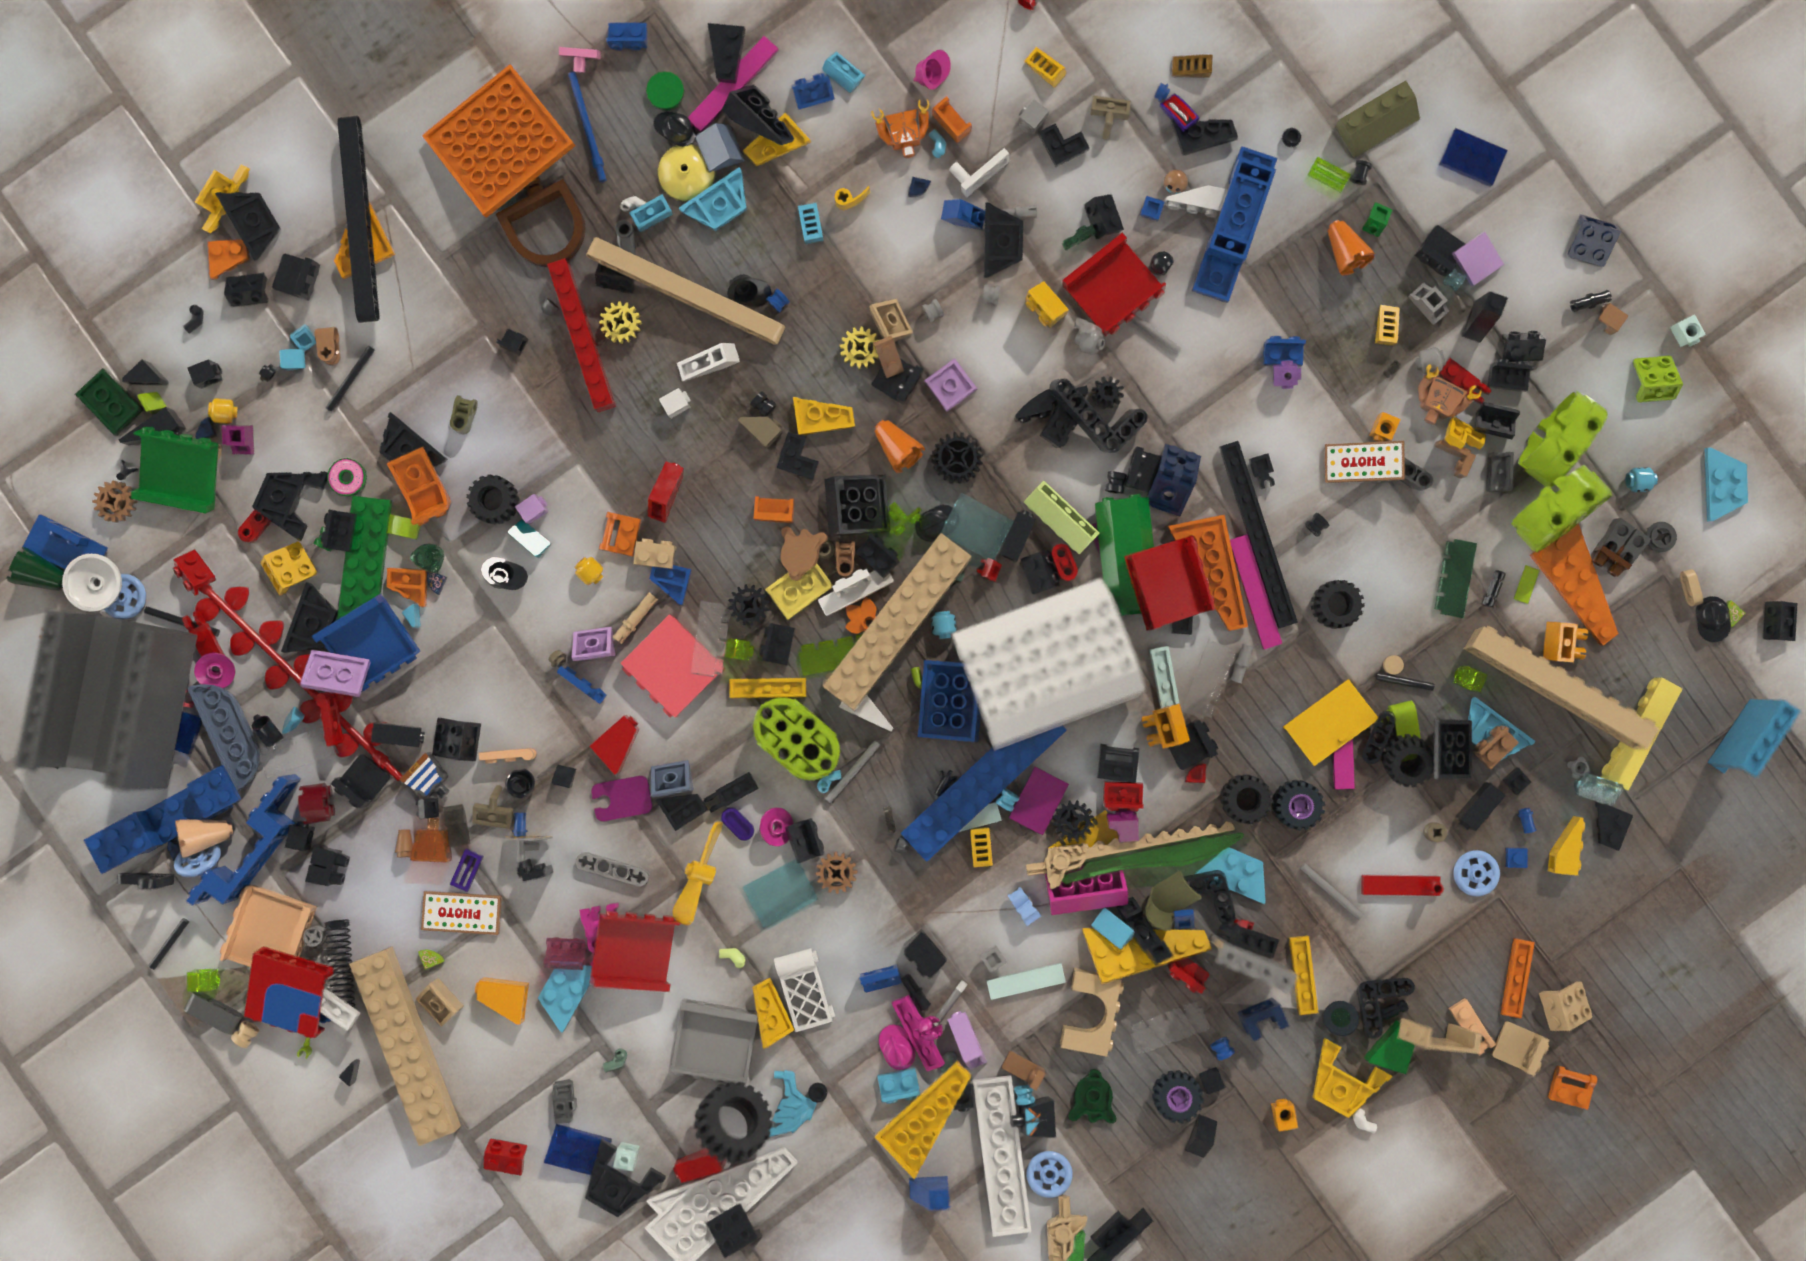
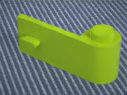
M1410 700L1389 705L1386 711L1392 712L1396 717V738L1399 735L1405 737V734H1410L1411 737L1416 735L1420 739L1418 716L1414 702ZM1418 754L1407 755L1401 762L1416 759Z

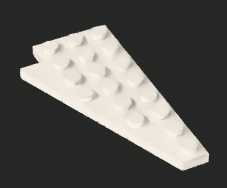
M783 1147L724 1169L719 1173L708 1175L652 1196L646 1202L658 1215L646 1225L645 1229L675 1261H696L716 1242L707 1225L708 1221L738 1203H741L745 1212H747L798 1161Z

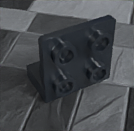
M900 358L904 368L903 372L886 378L881 367L871 385L904 405L922 376L923 368L918 365L914 367Z
M1137 446L1132 454L1124 486L1149 492L1158 472L1161 456L1145 452L1144 448Z
M770 622L769 626H766L764 630L766 643L761 646L760 656L763 657L762 661L788 666L795 628Z
M437 718L432 755L459 761H476L481 723Z
M741 1203L707 1222L724 1259L762 1237L759 1229L754 1230Z

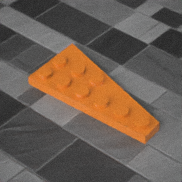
M1225 514L1167 526L1175 540L1192 535L1196 540L1198 554L1204 565L1203 570L1209 581V590L1215 601V610L1227 630L1231 631L1248 627Z
M1579 523L1537 553L1534 551L1530 554V557L1600 646H1604L1618 635Z

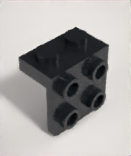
M1436 225L1414 256L1422 263L1433 268L1438 274L1446 277L1457 266L1455 265L1456 260L1452 253L1464 246L1465 243L1441 226Z
M283 254L272 288L276 291L309 301L319 273L320 264L307 257L302 259L289 254Z
M1196 719L1186 725L1190 741L1168 747L1178 768L1181 770L1207 757L1212 758L1218 755L1216 751L1218 746L1215 740L1210 739L1207 734L1209 728L1204 721L1201 722V720Z
M361 754L342 777L335 778L330 784L335 787L334 791L336 793L346 796L349 799L348 802L353 807L364 808L372 802L390 780V775L378 767L366 755Z

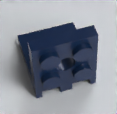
M1165 444L1158 472L1147 495L1149 497V506L1181 517L1197 481L1201 456L1174 445ZM1171 492L1174 496L1168 497L1164 493Z

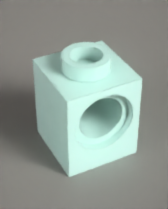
M1695 314L1670 327L1680 347L1687 344L1691 347L1700 342V337L1706 335ZM1686 329L1690 330L1691 336L1686 333Z
M621 1142L617 1148L614 1168L633 1171L637 1163L640 1146Z

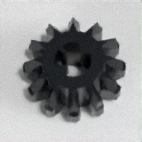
M1103 376L1101 382L1098 380L1095 382L1097 387H1092L1091 389L1092 392L1096 393L1092 395V399L1098 398L1099 400L1096 402V405L1098 406L1102 402L1103 409H1106L1107 404H1109L1111 409L1114 408V403L1119 405L1121 402L1119 398L1124 397V394L1119 392L1124 387H1117L1120 381L1117 379L1113 383L1112 376L1109 377L1108 381ZM1104 389H1106V391H1107L1108 389H1110V390H1111L1110 395L1105 396V395H1104V393H1105V390H1104Z

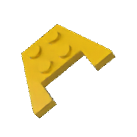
M1324 1037L1313 1098L1349 1118L1366 1102V1099L1373 1093H1376L1386 1081H1389L1392 1075L1375 1066L1366 1083L1356 1079L1332 1065L1342 1047Z

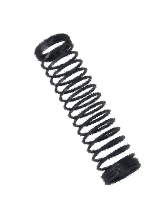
M343 919L325 922V931L348 930L343 933L325 936H348L340 940L326 941L325 943L348 942V944L342 946L326 948L327 950L337 948L349 949L343 952L329 953L327 956L350 955L340 959L327 960V962L351 961L342 965L330 966L334 968L350 967L349 964L353 961L348 958L352 957V954L347 952L351 951L352 948L345 947L351 944V941H347L351 936L346 934L351 930L345 928L350 926V920ZM350 968V969H347V970H343V971L333 972V974H338V973H350V974H351V975H348V976H345V977L330 978V979H328V980H329V981L340 980V979H349V980H352V981H349V982H346V983H342V984H332V985H329V987H336V986H342V985L352 986V987L347 988V989H344V990H333V991H330V992H331V993L353 992V993H351V994H349V995L337 996V997H338V998H353L352 1000L347 1001L346 1003H347V1004H353V1006H351V1007H355L356 1004H355V1003H352V1001L355 1000V997H352V996H351V995H353L355 992H354L353 990H350V989L354 988L355 986H354L353 984H349V983H352V982L354 981V979H353V978H348V977H351V976L353 975V972H350L351 968Z

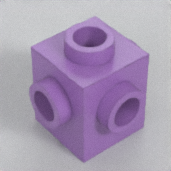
M1281 361V364L1273 365L1274 386H1282V389H1292L1293 385H1298V380H1301V368H1298L1296 363L1293 364V361ZM1286 373H1290L1288 377L1284 376Z

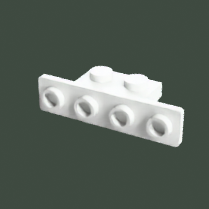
M867 569L857 570L852 574L853 576L836 581L835 585L832 586L834 591L818 599L825 615L829 616L894 583L891 574L889 573L883 579L875 571L868 573Z

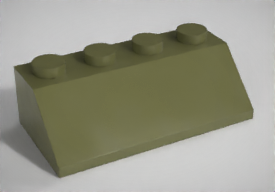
M1405 80L1342 117L1335 127L1353 157L1356 158L1420 120L1416 96Z

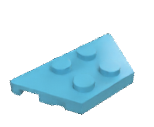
M737 168L679 207L680 211L714 231L745 212L747 207L741 168Z
M1711 447L1705 448L1707 522H1710L1748 503L1747 464Z
M1473 697L1471 699L1468 720H1472L1473 745L1476 746L1481 740H1486L1490 736V731L1496 726H1507L1509 728L1508 732L1519 742L1503 759L1535 743V740L1478 698Z
M1225 846L1219 854L1212 857L1206 865L1195 873L1220 870L1225 873L1230 890L1262 904L1266 902L1263 862L1228 846ZM1218 876L1214 877V880L1220 883L1221 879Z
M558 963L538 997L562 1033L590 985L591 965Z

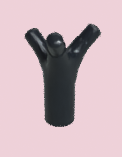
M121 460V471L116 475V478L118 480H125L129 474L137 472L138 468L128 469L125 461Z
M943 770L940 771V783L934 792L936 795L941 796L946 786L951 781L957 779V776L950 777L952 770H949L945 776Z

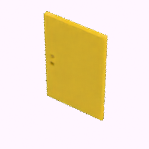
M1348 679L1285 724L1283 728L1311 764L1315 766L1375 723L1378 716Z

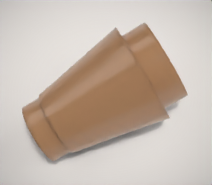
M410 829L398 830L395 848L397 858L413 857V852L415 851Z

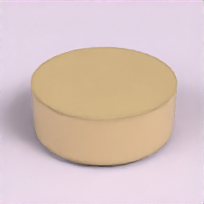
M1391 655L1384 659L1383 669L1386 673L1394 675L1403 670L1404 663L1399 656Z

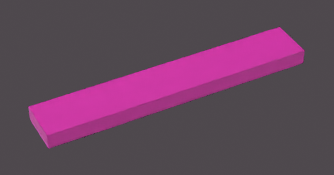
M763 36L740 61L737 82H720L688 117L691 124L700 132L704 131L722 112L729 93L744 88L778 52V48Z
M1248 534L1231 539L1233 557L1262 648L1264 650L1280 645L1282 640Z

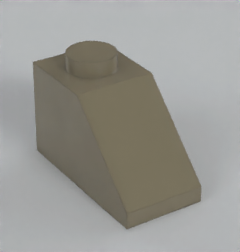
M740 417L738 419L739 423L766 449L783 433L780 429L782 425L774 418L772 420L768 417Z

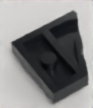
M699 794L656 799V802L675 831L709 810Z
M1596 801L1595 807H1597L1598 811L1596 822L1599 829L1598 843L1620 851L1633 815Z

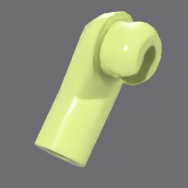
M719 949L720 959L730 958L736 968L744 967L745 957L738 949Z

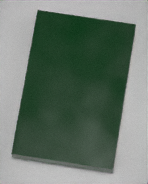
M104 368L75 393L83 404L115 436L121 433L144 411L134 398Z

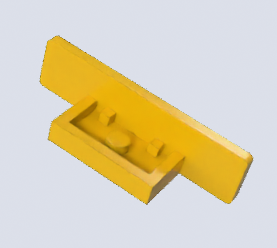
M241 164L232 180L216 170L212 172L195 200V203L211 212L202 227L204 231L210 234L212 231H215L219 226L221 216L226 214L215 193L239 192L238 188L249 177L248 172L250 169Z

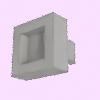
M996 945L980 955L990 973L1007 963Z

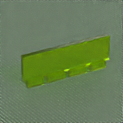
M863 634L856 635V640L858 641ZM852 636L837 638L838 646H834L833 639L818 642L819 650H816L815 643L801 645L802 653H799L803 676L836 670L856 644L853 643Z

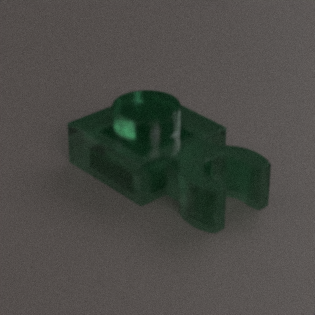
M1084 225L1078 228L1074 236L1063 241L1062 245L1065 251L1093 237L1095 229L1092 225L1088 227Z

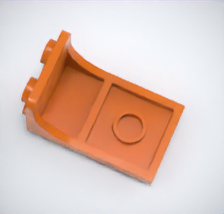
M423 447L387 462V466L410 508L412 525L418 524V526L427 523L429 518L433 516L439 518L447 513L446 511L449 509L452 501Z

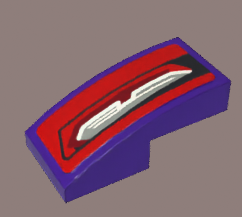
M1175 93L1159 105L1170 120L1174 119L1183 132L1199 121L1200 117Z

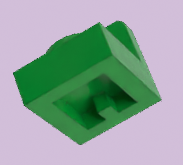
M1375 202L1362 230L1379 237L1387 226L1392 209Z

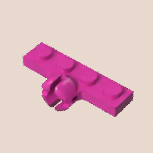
M910 995L894 1000L892 1005L926 1071L942 1067L945 1062L934 1043V1040L938 1039L943 1032L942 1024L934 1026V1023L940 1020L935 1016L921 1017Z

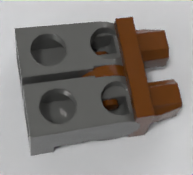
M1622 518L1612 520L1605 536L1593 550L1596 554L1592 562L1599 567H1603L1606 561L1610 562L1611 566L1607 572L1613 577H1618L1624 570H1629L1651 540L1650 537L1635 529L1634 526Z

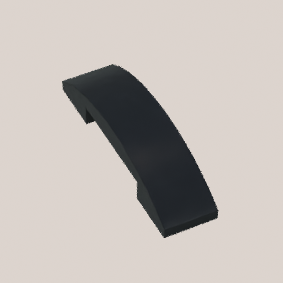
M1133 896L1128 898L1127 905L1116 906L1125 924L1134 930V939L1154 964L1158 965L1174 957L1164 940L1161 941L1143 916V910Z

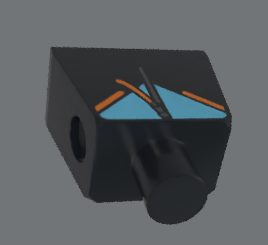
M1049 1096L1035 1099V1102L1032 1104L1019 1105V1115L1010 1116L1011 1127H1020L1021 1132L1025 1136L1056 1138L1054 1100Z

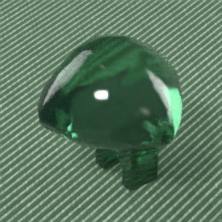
M423 544L411 553L410 560L417 567L427 572L438 573L444 561V550L438 545Z

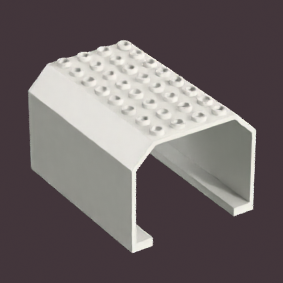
M1102 578L952 634L953 644L959 660L965 664L990 731L987 733L994 751L1137 698L1145 690L1139 665L1111 594Z

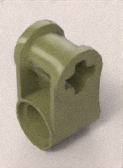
M459 395L456 396L450 426L457 433L466 434L470 431L474 415L477 411V400H467ZM460 420H464L463 427L457 428V423Z

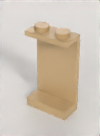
M1405 1018L1401 1019L1398 1038L1429 1049L1479 1054L1482 1034L1448 1023L1446 1039L1431 1037L1432 1028Z

